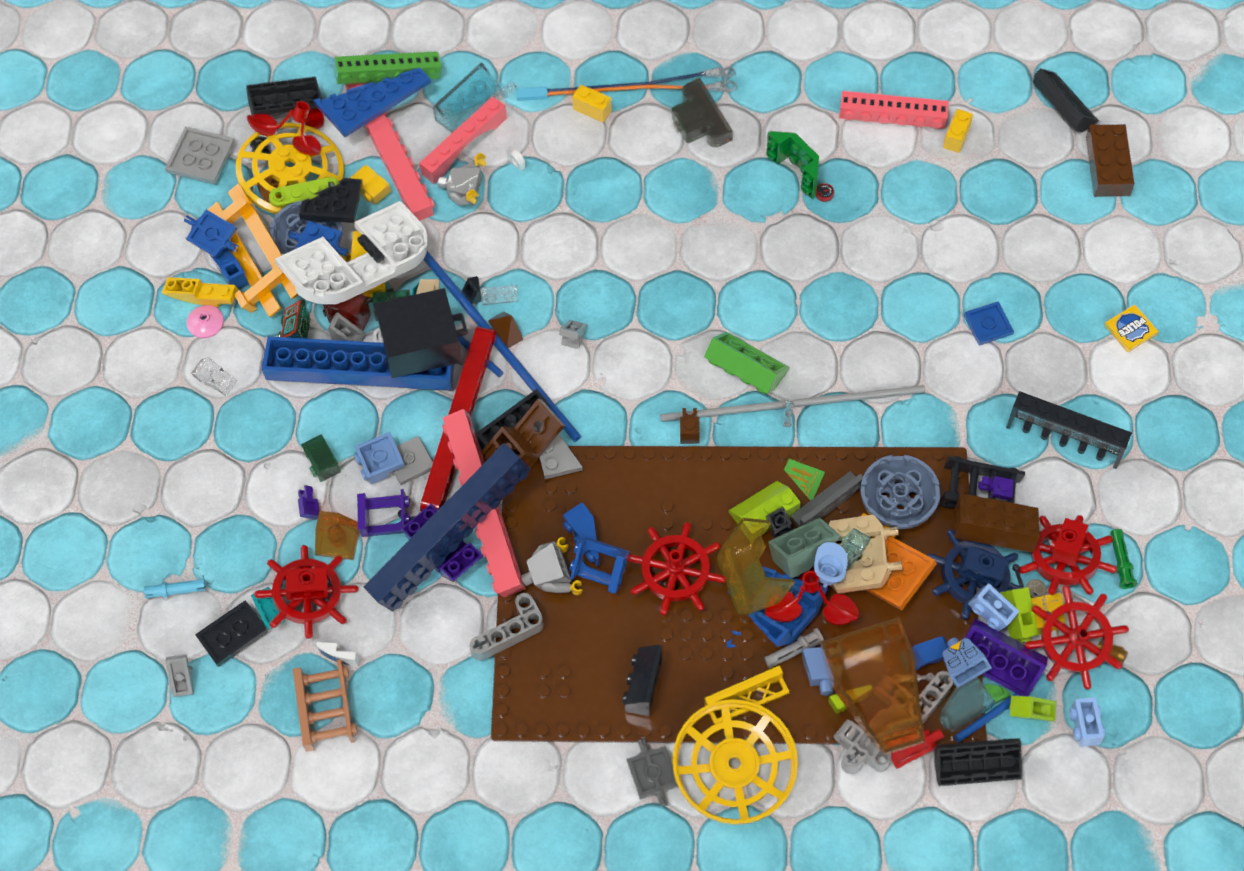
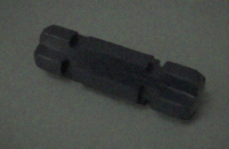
M365 234L357 238L359 244L376 263L384 260L383 254Z

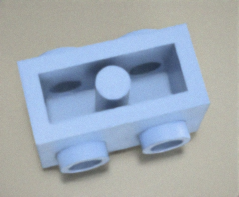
M989 583L981 588L968 603L977 615H981L987 621V624L997 631L1006 627L1019 612Z
M1096 697L1075 699L1071 708H1069L1070 720L1074 721L1075 728H1073L1074 739L1078 740L1079 747L1100 745L1105 738V728L1101 724L1100 706L1097 705Z

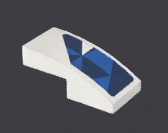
M317 642L319 652L326 658L334 662L341 659L343 665L358 667L359 658L356 652L340 651L337 643Z

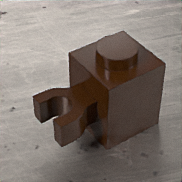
M682 408L680 444H699L700 431L697 408H693V414L691 415L686 413V408Z

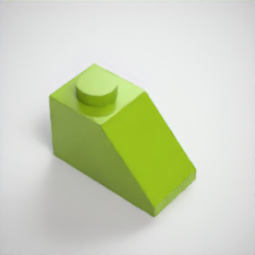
M1011 696L1010 717L1055 722L1057 701L1028 696Z

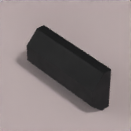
M1040 68L1035 73L1033 84L1075 131L1084 132L1089 129L1090 125H1096L1099 120L1055 72Z
M316 76L246 85L251 115L287 113L290 110H294L298 101L306 102L310 109H318L314 100L319 98L322 100Z
M1020 738L936 745L934 749V766L938 786L1022 779V743Z

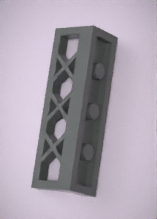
M849 471L792 514L790 519L797 527L817 518L822 519L861 489L863 476L859 474L855 477Z

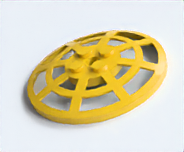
M284 123L281 128L299 129L297 134L282 133L266 136L268 139L264 140L255 152H248L245 149L250 142L261 134L255 132L244 142L236 159V177L238 183L242 186L245 193L251 197L256 206L273 214H277L284 208L272 206L250 190L251 187L259 183L263 188L271 192L275 187L269 185L264 180L269 176H272L279 182L278 187L306 182L311 172L320 175L318 179L334 177L338 181L343 179L344 163L337 146L324 133L307 125L304 126V135L306 131L314 133L329 144L328 146L321 147L319 154L322 159V169L312 165L311 158L318 155L303 154L297 151L293 145H282L278 140L301 136V124ZM269 143H272L276 148L271 154L260 153ZM335 152L338 160V175L327 171L328 161L325 153ZM242 158L252 159V170L255 177L245 182L241 171ZM258 159L268 161V169L259 173L257 166ZM287 162H292L295 165L293 167H287L285 164ZM276 194L275 197L277 199H280L282 196L280 194Z
M743 700L715 702L694 713L680 730L672 757L676 784L686 801L705 817L731 825L748 824L771 815L785 802L797 777V750L787 727L768 709ZM729 708L747 709L763 717L756 727L743 721H731ZM721 709L723 722L711 726L702 734L692 727L703 716ZM769 722L775 725L782 734L788 751L776 753L771 740L763 732ZM732 727L742 728L752 733L746 741L734 738ZM724 729L725 740L716 746L707 739L714 732ZM688 734L696 741L691 755V765L679 766L680 747L685 735ZM758 738L766 745L769 755L758 756L753 747ZM701 746L711 752L709 764L697 765V757ZM735 758L739 760L740 767L737 769L731 768L728 764L730 759ZM790 759V777L784 792L773 786L777 776L778 761ZM771 763V774L768 782L758 777L757 773L760 765ZM711 772L716 783L710 791L703 784L699 773ZM680 775H693L698 788L705 795L699 805L686 791ZM750 783L762 789L755 796L748 799L744 798L743 788ZM723 787L734 789L736 801L722 799L717 794ZM767 793L778 799L766 811L756 816H748L746 806L759 801ZM712 801L723 806L738 807L740 819L723 818L706 811Z

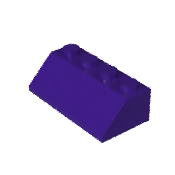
M977 618L974 619L963 638H968L984 654L992 667L982 675L1020 696H1029L1047 666L1048 657L1033 649H1026L1024 644L991 628L988 624Z

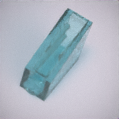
M978 677L959 688H955L941 711L940 721L946 729L948 728L953 733L990 710L995 700Z

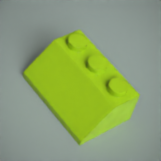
M776 481L730 509L729 513L748 539L753 541L770 530L766 521V515L783 506L790 518L792 514L800 509L801 502L788 486Z

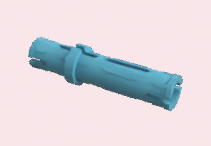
M205 579L177 583L162 582L160 585L144 586L145 599L162 596L167 598L169 595L206 591Z

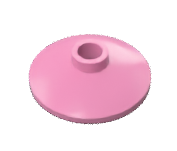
M210 305L197 307L187 318L188 330L198 338H209L216 335L224 324L222 312Z

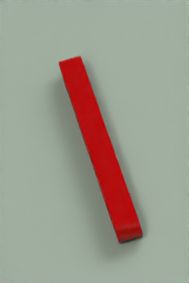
M476 327L448 415L464 409L470 417L472 416L495 342L496 330ZM444 431L421 499L420 512L429 504H432L437 510L444 505L455 471L453 463L455 456L448 447L450 440Z

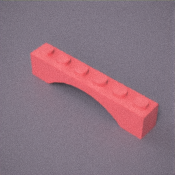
M492 96L419 162L422 176L435 185L439 177L447 174L457 156L470 142L479 135L496 129L507 119L506 105Z

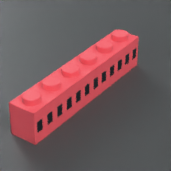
M842 91L839 118L945 129L948 101Z

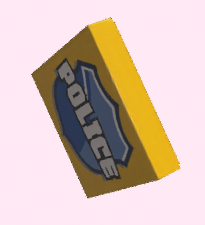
M1136 305L1131 306L1104 324L1127 352L1155 337L1159 332Z

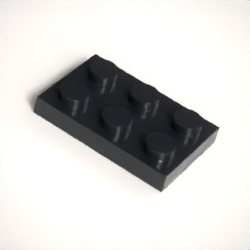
M244 600L196 633L195 636L217 667H219L268 633V630L247 601Z

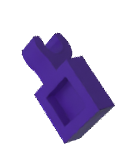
M994 476L993 479L982 477V481L978 482V489L991 491V497L1011 500L1013 497V480Z
M305 485L304 490H298L300 517L317 520L320 517L318 499L313 498L312 486Z

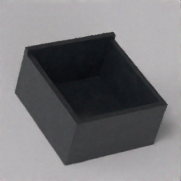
M445 288L374 303L391 378L458 363L463 365L458 337L467 335L468 330L462 313L452 315ZM461 321L463 328L456 330L454 322Z

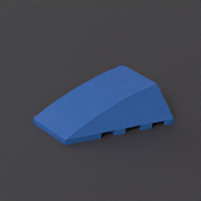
M754 563L727 591L776 647L793 643L816 617L823 602L818 591L814 593L804 591L801 600L797 602L802 607V612L796 619L789 622H779L769 618L765 614V610L770 598L779 591H788L796 599L800 592V587L803 586V581L795 578L791 579L787 574L782 575L777 573L776 570ZM820 585V586L822 587V591H823V593H824V595H825V594H826V591H827V587L824 588L823 585Z

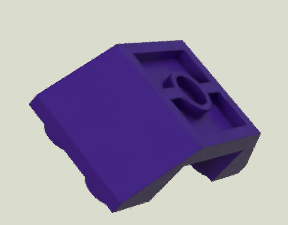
M429 504L401 528L408 540L438 511L432 504ZM462 540L459 543V547L454 552H451L445 558L443 564L436 567L435 570L442 577L455 582L477 563L483 555L470 542L466 544Z

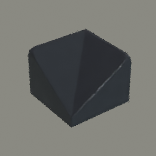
M478 276L468 278L462 289L463 294L471 304L482 301Z

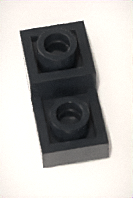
M783 506L765 516L773 539L792 531L790 526L792 523Z

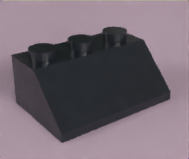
M662 645L639 647L637 654H633L631 666H634L633 673H629L627 678L629 690L624 692L622 699L626 712L650 716L663 661Z

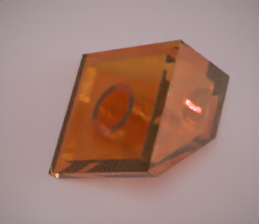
M319 511L315 529V556L331 558L341 556L343 559L354 560L359 538L358 522L340 513Z

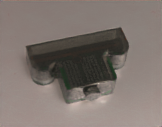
M699 77L686 83L682 88L683 102L671 108L675 130L681 133L686 143H691L706 135L707 143L711 147H720L732 141L733 130L701 78Z

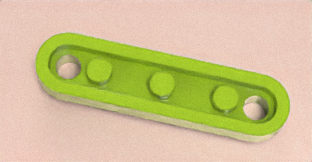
M327 177L274 188L269 194V202L274 207H284L297 201H304L307 198L311 200L318 196V192L329 187L328 184L332 183L336 186L339 182L334 177ZM280 194L282 197L277 199L275 195Z

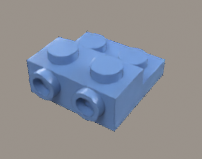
M390 432L355 446L357 454H354L358 465L362 464L364 469L360 471L364 480H369L370 484L387 478L388 473L405 466Z

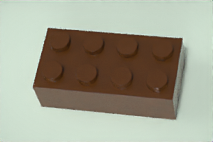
M1126 124L1090 125L1086 135L1094 197L1130 196L1135 183Z
M960 493L954 508V538L1033 553L1039 540V509L1037 507Z

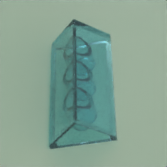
M482 62L433 105L435 121L451 133L492 96L495 97L502 91Z

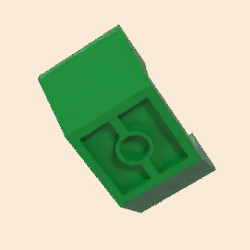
M769 131L767 134V157L777 165L789 158L792 164H796L802 172L801 190L813 200L816 195L819 155L796 133Z

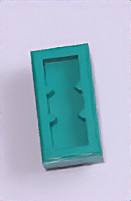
M268 586L262 590H270V588ZM252 594L251 597L267 630L271 629L270 622L279 614L273 602V597L256 598Z

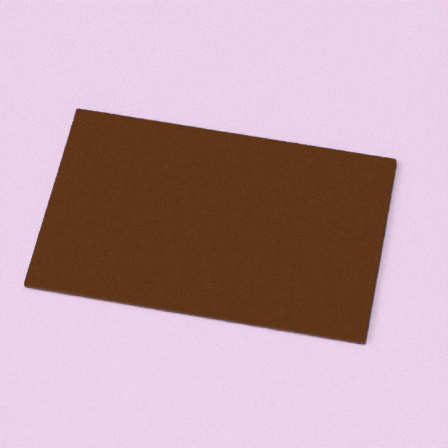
M568 446L583 470L548 479L544 477L540 458H538L531 467L528 476L515 486L511 494L506 495L502 499V517L521 575L529 572L527 561L532 557L539 545L550 542L557 543V540L563 537L566 540L561 545H569L568 550L562 554L571 577L572 571H569L572 560H575L576 553H574L576 543L573 539V534L571 532L568 533L562 525L564 523L563 514L583 502L594 517L597 541L630 551L629 554L642 557L648 547L654 543L647 532L649 527L655 528L660 538L670 535H681L684 523L689 522L691 524L689 538L698 542L703 548L715 542L720 543V549L708 555L709 572L724 575L726 582L707 581L705 587L697 594L704 604L702 611L695 607L691 599L679 602L671 601L668 613L665 616L660 614L663 599L655 596L648 588L636 595L631 594V588L642 583L644 580L642 565L629 561L626 563L621 586L615 594L608 592L609 586L577 575L569 583L572 585L576 580L581 581V586H575V589L583 590L580 595H574L571 591L569 593L545 592L536 587L534 583L528 586L525 585V590L505 598L498 594L496 627L519 616L515 600L518 595L527 593L531 595L542 615L543 629L539 633L495 654L491 723L492 741L638 743V740L641 739L642 741V738H646L647 743H675L680 730L694 713L705 707L706 697L770 670L764 661V657L790 645L776 647L727 592L752 563L776 570L777 573L782 575L786 574L772 559L768 541L773 540L770 530L755 540L750 541L730 515L729 510L776 481L788 486L801 502L800 508L810 502V499L784 470L789 459L825 472L814 496L815 498L849 471L855 477L859 474L864 476L867 469L875 461L889 455H892V457L912 456L923 461L933 470L939 481L941 499L945 491H949L951 469L944 468V464L949 456H958L967 460L966 448ZM959 471L957 488L959 494L969 493V477L966 472ZM861 489L823 517L822 520L829 525L830 521L860 517L863 513L869 515L861 499ZM913 492L909 494L912 499L917 495ZM882 493V494H881V495H886V496L889 498V494H887V493ZM939 499L935 512L927 521L913 528L898 529L899 535L895 539L925 555L932 553L945 558L947 553L954 547L947 535L949 529L954 530V509L940 506ZM901 505L897 506L898 509H904ZM790 519L792 523L790 525L792 530L798 528L796 524ZM849 539V540L836 541V544L842 543V542H844V541L849 542L850 539ZM669 547L668 550L671 552L672 550H677V547ZM685 548L683 560L694 553ZM598 552L599 566L597 567L594 562L590 563L585 554H583V560L587 566L612 574L616 561L615 557ZM661 552L657 553L653 558L666 562ZM855 555L852 558V560L858 561L861 559V557ZM960 555L955 557L954 562L961 563L962 558ZM698 560L687 567L701 570V563ZM937 564L902 611L866 590L837 593L830 585L827 586L825 597L828 601H830L834 594H842L849 597L859 611V618L844 625H833L824 617L823 610L827 604L823 601L816 617L799 635L804 637L817 628L822 634L825 644H819L813 648L842 646L839 684L832 685L833 694L831 695L871 685L872 688L878 687L877 683L882 681L884 675L892 678L895 674H919V676L932 673L935 676L941 671L948 672L945 660L943 659L936 664L928 663L915 672L908 673L900 656L901 653L913 646L940 636H944L947 643L952 638H957L961 641L974 619H978V615L972 610V607L969 618L967 620L962 619L961 613L964 604L957 601L948 591L937 596L932 594L933 588L944 584L941 575V565ZM650 567L652 577L664 571L663 569ZM953 570L954 578L961 576L958 575L957 571ZM685 575L691 585L698 579L697 577ZM669 577L658 582V584L666 588ZM676 580L674 590L684 589L679 580ZM966 582L959 586L967 591L969 583ZM522 603V604L520 605V607L526 608V607H528L530 604H529V603ZM533 619L529 623L536 624L538 620ZM514 628L511 632L518 633L521 629ZM731 630L741 632V635H735ZM496 637V642H500L503 638ZM898 637L903 638V641L868 650V653L865 654L861 650L863 645L867 647ZM732 639L731 644L736 645V647H731L730 649L727 647V641ZM662 645L663 661L650 716L626 712L622 699L624 692L629 690L627 678L629 673H633L634 666H631L633 654H637L639 647ZM802 652L771 668L780 666L783 672L782 678L789 690V694L762 705V707L771 711L783 722L795 744H839L835 740L834 734L846 720L854 722L864 730L879 711L889 708L872 691L868 697L840 714H836L828 702L831 695H821L820 686L810 685L802 660ZM982 674L957 688L953 681L950 692L925 723L890 732L881 742V745H896L922 730L928 729L929 732H932L938 728L941 729L944 737L936 741V745L959 743L955 740L954 736L985 714ZM924 679L920 680V682L901 683L900 685L915 696H918L930 682ZM779 681L770 684L769 691L778 693L783 690ZM946 682L939 683L938 689L940 690L941 686ZM756 690L752 692L750 699L762 700L764 693ZM927 695V696H926L927 700H929V701H935V700H936V699H935L933 696H931V695ZM897 698L899 703H907L904 698ZM921 707L920 711L915 714L917 716L922 714L924 708ZM721 709L713 711L717 719L722 717ZM748 711L732 718L731 721H743L756 727L763 716L756 712ZM707 714L696 721L692 727L702 734L713 726L714 723L710 715ZM769 722L763 732L771 740L772 744H786L779 730ZM986 724L960 743L987 741ZM732 727L734 738L746 741L752 733L742 728ZM724 729L714 732L707 739L712 743H720L725 740ZM686 734L682 743H696V741ZM758 738L754 744L764 743L760 738Z

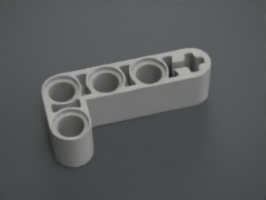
M522 593L517 596L515 604L519 616L474 637L470 641L469 647L474 659L479 661L485 660L539 633L543 629L542 615L531 595ZM522 603H529V604H530V605H529L528 607H526V608L520 607V605H521ZM533 619L538 620L536 624H530L529 622ZM514 628L521 629L518 633L511 632ZM496 637L503 638L500 642L493 641Z

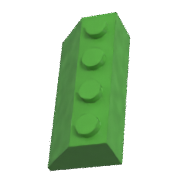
M727 331L712 338L704 355V358L708 359L710 364L724 368L726 373L738 376L742 382L752 384L757 387L756 389L759 392L767 394L775 390L790 368Z

